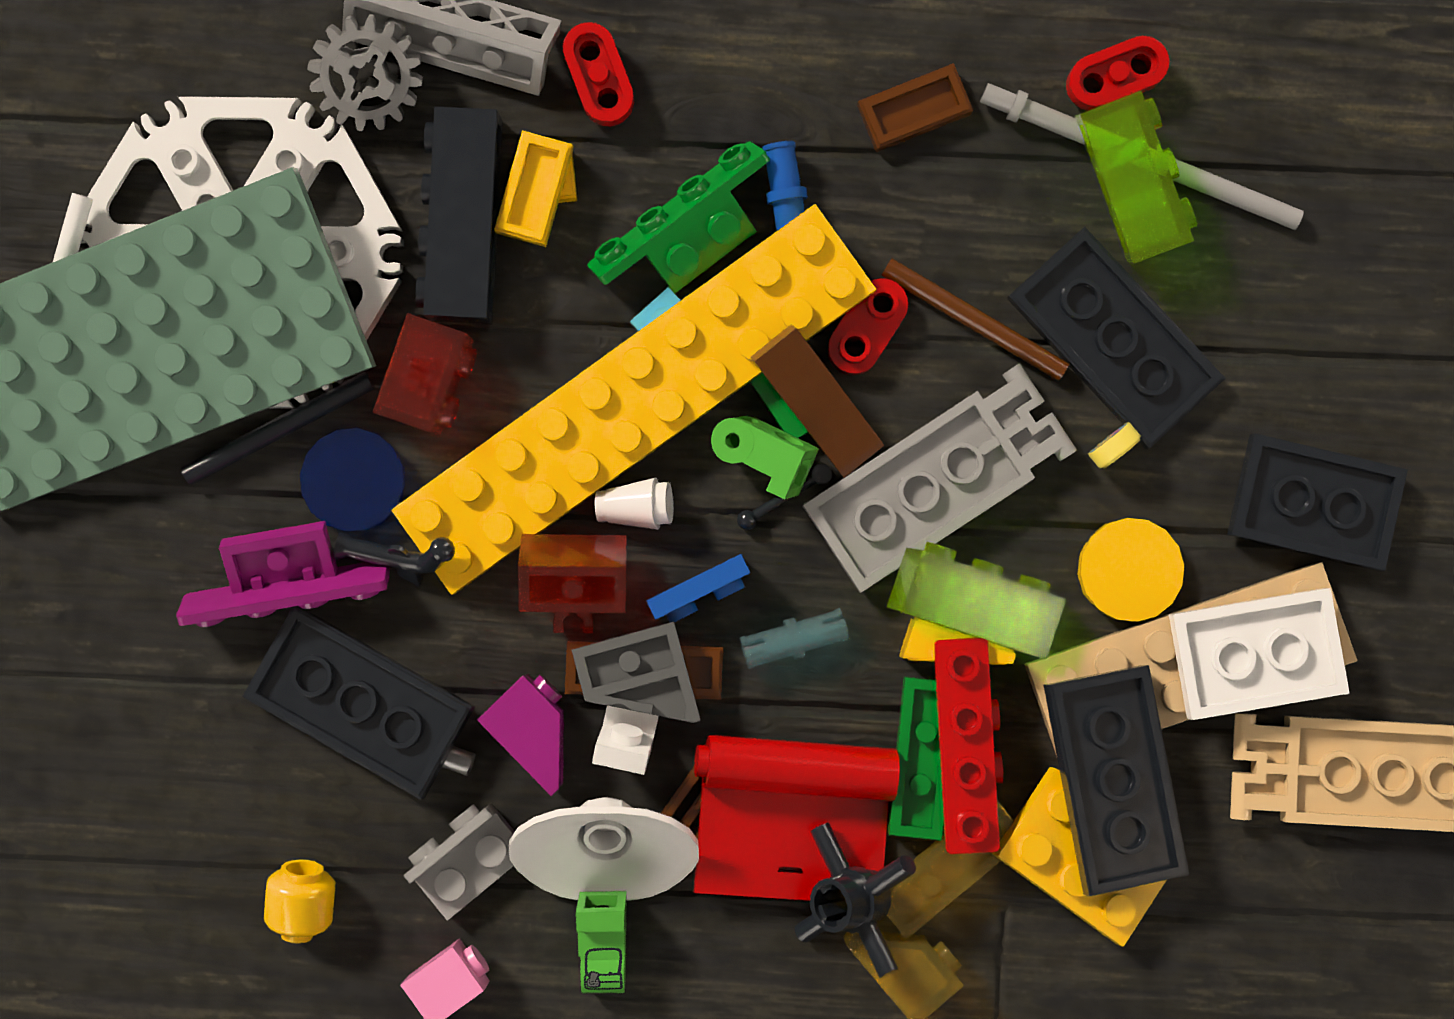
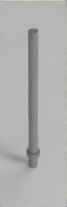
M988 83L982 95L981 103L1008 113V120L1017 122L1020 118L1293 230L1298 227L1303 217V210L1027 99L1029 93L1018 90L1017 94Z

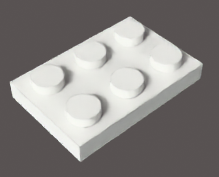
M1331 588L1169 614L1187 719L1195 720L1349 694Z

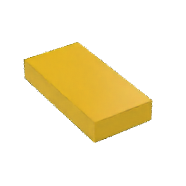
M522 130L494 228L496 234L546 247L573 153V144Z

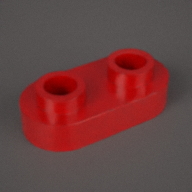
M593 22L578 24L566 35L563 43V53L587 116L593 122L602 126L618 125L631 114L634 106V96L615 42L610 32L600 24ZM588 46H594L599 49L600 53L595 60L587 61L581 57L583 49ZM611 93L617 96V104L608 109L600 106V98L604 94Z
M1137 36L1085 56L1074 65L1067 77V94L1070 100L1079 108L1096 111L1149 91L1160 83L1168 71V52L1157 39L1150 36ZM1136 59L1142 60L1147 66V73L1138 74L1134 72L1131 67V61ZM1093 78L1098 81L1100 91L1097 93L1088 92L1083 85L1084 79Z
M884 278L872 280L871 282L875 286L876 292L846 312L828 343V357L836 370L846 375L856 376L869 371L874 366L905 318L908 310L907 295L898 283ZM880 295L888 297L892 303L891 310L886 313L876 311L873 306V299ZM849 339L860 340L864 345L863 354L857 357L850 356L845 350V343Z

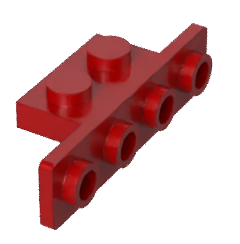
M982 637L936 640L934 642L945 849L949 854L997 852L1000 849L996 783H1003V761L1001 752H994L993 731L1000 730V709L998 700L991 699L988 641Z

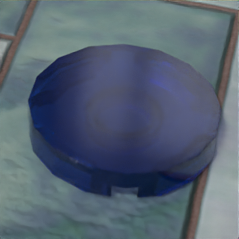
M359 428L336 430L319 439L306 454L300 473L302 496L311 513L321 521H325L327 526L347 532L370 530L386 522L393 514L391 510L401 503L404 495L405 466L397 450L380 435Z

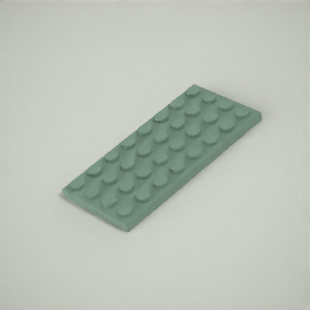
M288 168L0 283V512L376 366L298 168Z

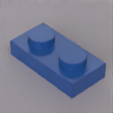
M740 554L646 601L655 620L666 615L670 623L676 622L698 611L695 600L713 592L718 601L744 588L745 585L741 577L750 574V571Z

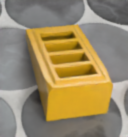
M914 617V619L910 620L899 656L911 661L935 662L934 642L936 640L976 637ZM988 642L989 664H1013L1016 656L1014 650Z

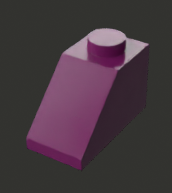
M527 673L518 679L477 720L540 786L552 796L563 784L564 710L556 703L562 698V695L541 674L534 680Z

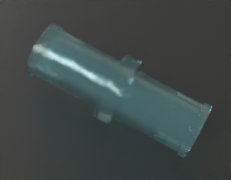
M837 608L834 611L797 622L792 617L783 620L784 626L746 637H739L744 658L747 659L748 669L750 670L755 666L793 656L794 660L805 657L806 651L840 641H848L849 634L845 619H841L843 617L841 609Z

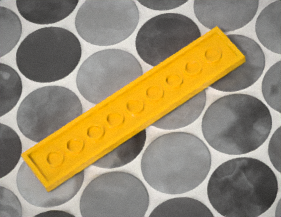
M814 204L398 504L391 511L421 553H425L430 548L431 542L438 537H445L453 542L455 546L453 558L441 565L435 573L450 594H455L595 494L596 491H599L762 374L750 357L789 325L795 326L807 341L876 292V288L817 205Z

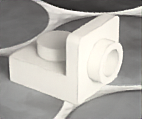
M607 706L603 726L595 745L592 763L644 775L651 754L659 716Z

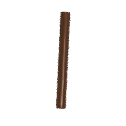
M891 258L881 275L898 283L906 291L1057 381L1062 378L1069 366L1068 362Z

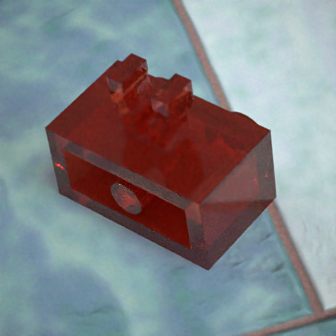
M407 313L373 413L388 420L440 437L443 427L450 429L456 418L460 399L455 398L454 394L460 377L468 379L472 372L477 355V350L471 348L473 339L467 333Z
M522 534L518 562L519 612H554L553 633H564V618L569 616V612H577V616L582 618L583 633H593L594 613H625L627 535Z

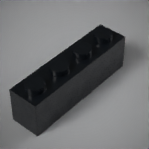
M434 106V122H426L424 149L426 154H432L431 174H423L421 184L422 204L429 205L428 225H421L419 230V255L426 257L425 277L417 278L416 305L417 308H424L423 315L430 322L493 325L497 234L494 228L499 210L503 121L497 109Z

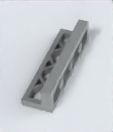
M344 0L342 32L346 30L345 20L347 16L353 15L358 26H365L369 14L375 15L376 28L383 30L390 21L396 23L393 37L397 40L409 35L412 41L405 51L407 55L420 54L421 62L539 96L545 83L548 56L560 34L562 20L494 0ZM430 1L441 6L429 7L420 4V2ZM478 15L488 18L490 21L480 22L469 17ZM529 30L543 35L541 39L521 34L518 31ZM369 39L353 40V42L367 46L372 41Z

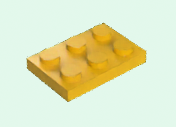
M1049 767L1001 839L1000 849L992 853L1105 937L1124 947L1166 882L1164 880L1090 897L1083 895L1061 775L1057 768Z

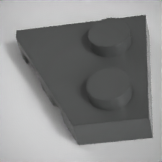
M674 622L572 649L585 701L692 723L701 721Z

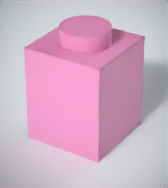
M459 938L408 975L401 984V987L424 1019H446L485 990L490 981L485 975L489 972V967L476 947L470 945L466 948Z

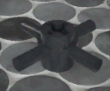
M830 823L814 828L811 834L831 877L819 881L813 887L810 895L812 915L796 924V936L800 941L807 943L824 931L833 933L840 931L858 932L879 978L896 972L899 968L877 923L889 912L891 906L890 889L916 872L914 861L909 856L902 855L878 872L862 867H850Z

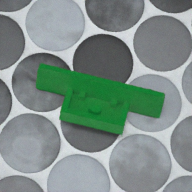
M751 141L730 147L719 157V164L704 175H696L686 180L678 188V195L662 207L655 206L645 211L637 219L636 227L621 238L615 237L603 243L596 250L595 258L589 261L587 266L606 285L646 255L665 284L675 294L757 232L730 191L770 161L767 153Z

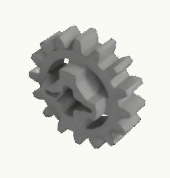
M369 14L365 26H358L353 15H350L345 20V31L342 32L333 24L328 26L326 32L331 40L330 44L322 40L316 41L313 49L322 56V59L310 60L307 70L320 74V78L311 82L309 87L311 92L324 91L326 96L319 106L322 111L328 110L333 106L339 110L336 123L341 125L348 116L356 118L357 131H363L366 121L373 119L378 130H383L386 124V115L390 114L400 122L404 117L400 104L404 103L414 106L417 102V96L408 88L422 86L423 76L411 72L412 68L421 63L420 54L407 55L405 50H407L412 41L409 35L398 40L393 37L396 23L390 21L382 30L376 28L375 15ZM353 40H372L368 47L352 50L347 46L342 47ZM389 50L398 61L401 80L397 78L396 74L389 71L386 61ZM376 54L377 58L374 63L375 69L373 72L375 78L370 77L366 83H362L358 91H355L354 89L358 81L356 79L358 76L357 68H362L366 62L369 63L372 56ZM331 66L333 71L342 76L345 86L343 95L340 94L334 85L331 76ZM376 96L387 100L374 106L360 105L362 100Z

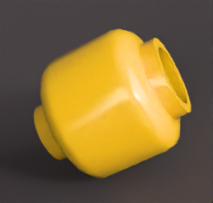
M299 859L285 862L281 865V869L276 870L267 879L264 922L272 931L280 934L283 940L290 943L308 942L313 936L324 932L332 924L335 880L328 872L323 870L324 867L315 861Z

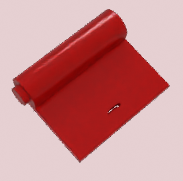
M708 735L706 745H697L694 775L695 777H702L698 828L699 861L695 866L694 893L810 901L813 887L819 881L831 877L811 834L814 828L825 823H830L850 867H862L877 872L884 868L889 801L895 800L900 777V762L897 749Z

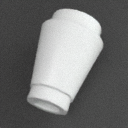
M651 478L604 491H596L595 514L597 521H608V523L657 530L661 524H671L673 520V493L670 483H659L657 478Z

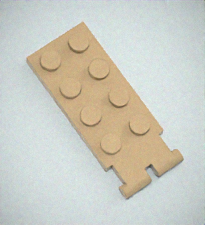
M1235 713L1233 759L1251 761V772H1232L1230 818L1252 820V810L1280 811V820L1289 823L1454 832V725L1284 716V726L1256 724V714Z

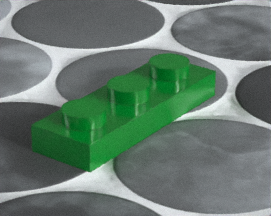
M904 677L896 746L899 754L900 777L897 795L890 804L888 834L942 841L944 818L936 680Z

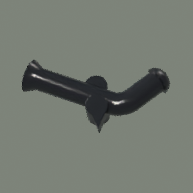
M341 531L338 535L334 548V558L336 561L350 558L398 569L397 574L401 578L410 581L419 588L423 581L421 573L436 571L445 562L451 560L455 554L453 542L445 537L434 539L431 542L430 548L425 553L406 550L399 545L388 546L355 539L345 531Z

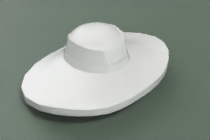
M602 797L587 800L580 807L554 810L535 816L516 829L509 840V858L516 870L526 879L541 889L557 896L578 900L579 892L627 891V901L652 897L681 882L693 871L699 861V843L689 827L670 816L647 809L631 808L623 800Z

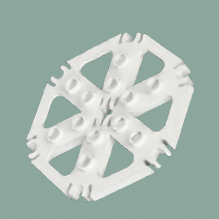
M178 97L185 106L187 113L185 118L181 109L169 100L164 103L170 114V120L167 125L157 127L154 120L145 113L141 116V124L151 134L147 139L143 137L139 125L133 121L87 196L93 199L86 223L87 227H92L91 233L84 231L81 243H87L90 248L147 225L117 224L109 215V206L132 167L140 160H152L157 164L182 211L233 191L203 137V130L209 122L217 119L267 121L273 128L272 141L244 186L288 168L295 167L298 168L308 192L325 162L331 161L342 166L364 206V216L357 225L351 227L321 226L342 281H357L362 287V300L355 313L366 340L368 339L402 282L399 278L391 280L380 278L382 272L387 275L403 273V266L400 263H387L384 261V251L392 246H404V240L395 234H384L381 236V233L384 231H402L342 124L335 135L338 123L329 115L320 128L312 129L309 127V120L313 116L315 109L311 104L307 102L302 104L298 98ZM329 384L322 388L328 391L333 388V385ZM306 394L294 398L301 404L309 401ZM288 400L270 408L294 409L295 406Z

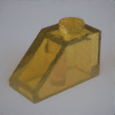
M847 932L843 936L846 946L908 1019H926L964 986L956 974V971L962 965L942 941L934 947L924 935L882 932L899 969L886 977L879 978L858 932Z

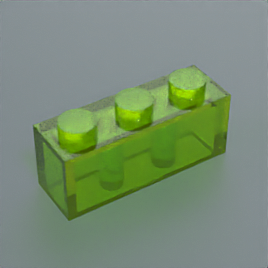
M1137 91L1075 115L1127 262L1135 264L1193 242L1194 239L1190 229L1197 226L1196 217L1188 198L1179 199L1173 179L1180 177L1179 169L1171 149L1168 147L1162 150L1155 130L1162 128V121L1152 98L1144 100L1142 91Z
M926 542L924 550L906 547L887 608L1047 660L1066 601L1064 598L1049 594L1050 583L1026 575H1021L1018 583L1002 577L1003 567L974 558L972 566L954 561L956 551L934 543Z

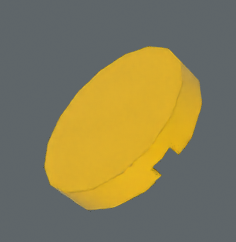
M1124 518L1104 524L1089 538L1080 552L1077 574L1083 594L1097 610L1112 619L1138 622L1158 616L1173 604L1183 584L1184 562L1179 546L1165 529L1149 520Z

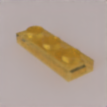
M997 800L999 840L1001 841L1015 821ZM942 835V841L936 840L913 859L916 865V872L890 889L891 906L887 916L902 935L908 939L1001 860L992 854L993 852L949 854L945 849V835Z

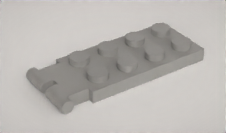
M1020 363L1003 374L1008 383L985 399L976 391L803 505V508L859 593L1033 480L1035 477L1030 469L1053 453L1061 461L1077 451L1052 412L1037 422L1029 413V411L1043 403L1044 399Z

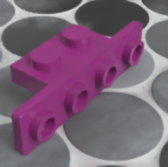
M325 521L223 538L219 550L230 586L185 594L176 616L180 626L196 624L200 627H208L230 617L248 615L251 618H259L270 615L277 609L293 606L311 609L325 604L328 600L351 597L355 600L367 599L387 589L390 567L368 562L337 567Z

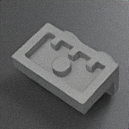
M492 803L481 812L474 804L471 805L449 824L455 833L439 845L434 838H431L408 857L414 867L403 876L409 883L415 881L447 921L514 866L509 858V840L515 831Z

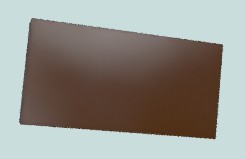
M954 63L862 99L857 104L876 152L967 117L973 112Z

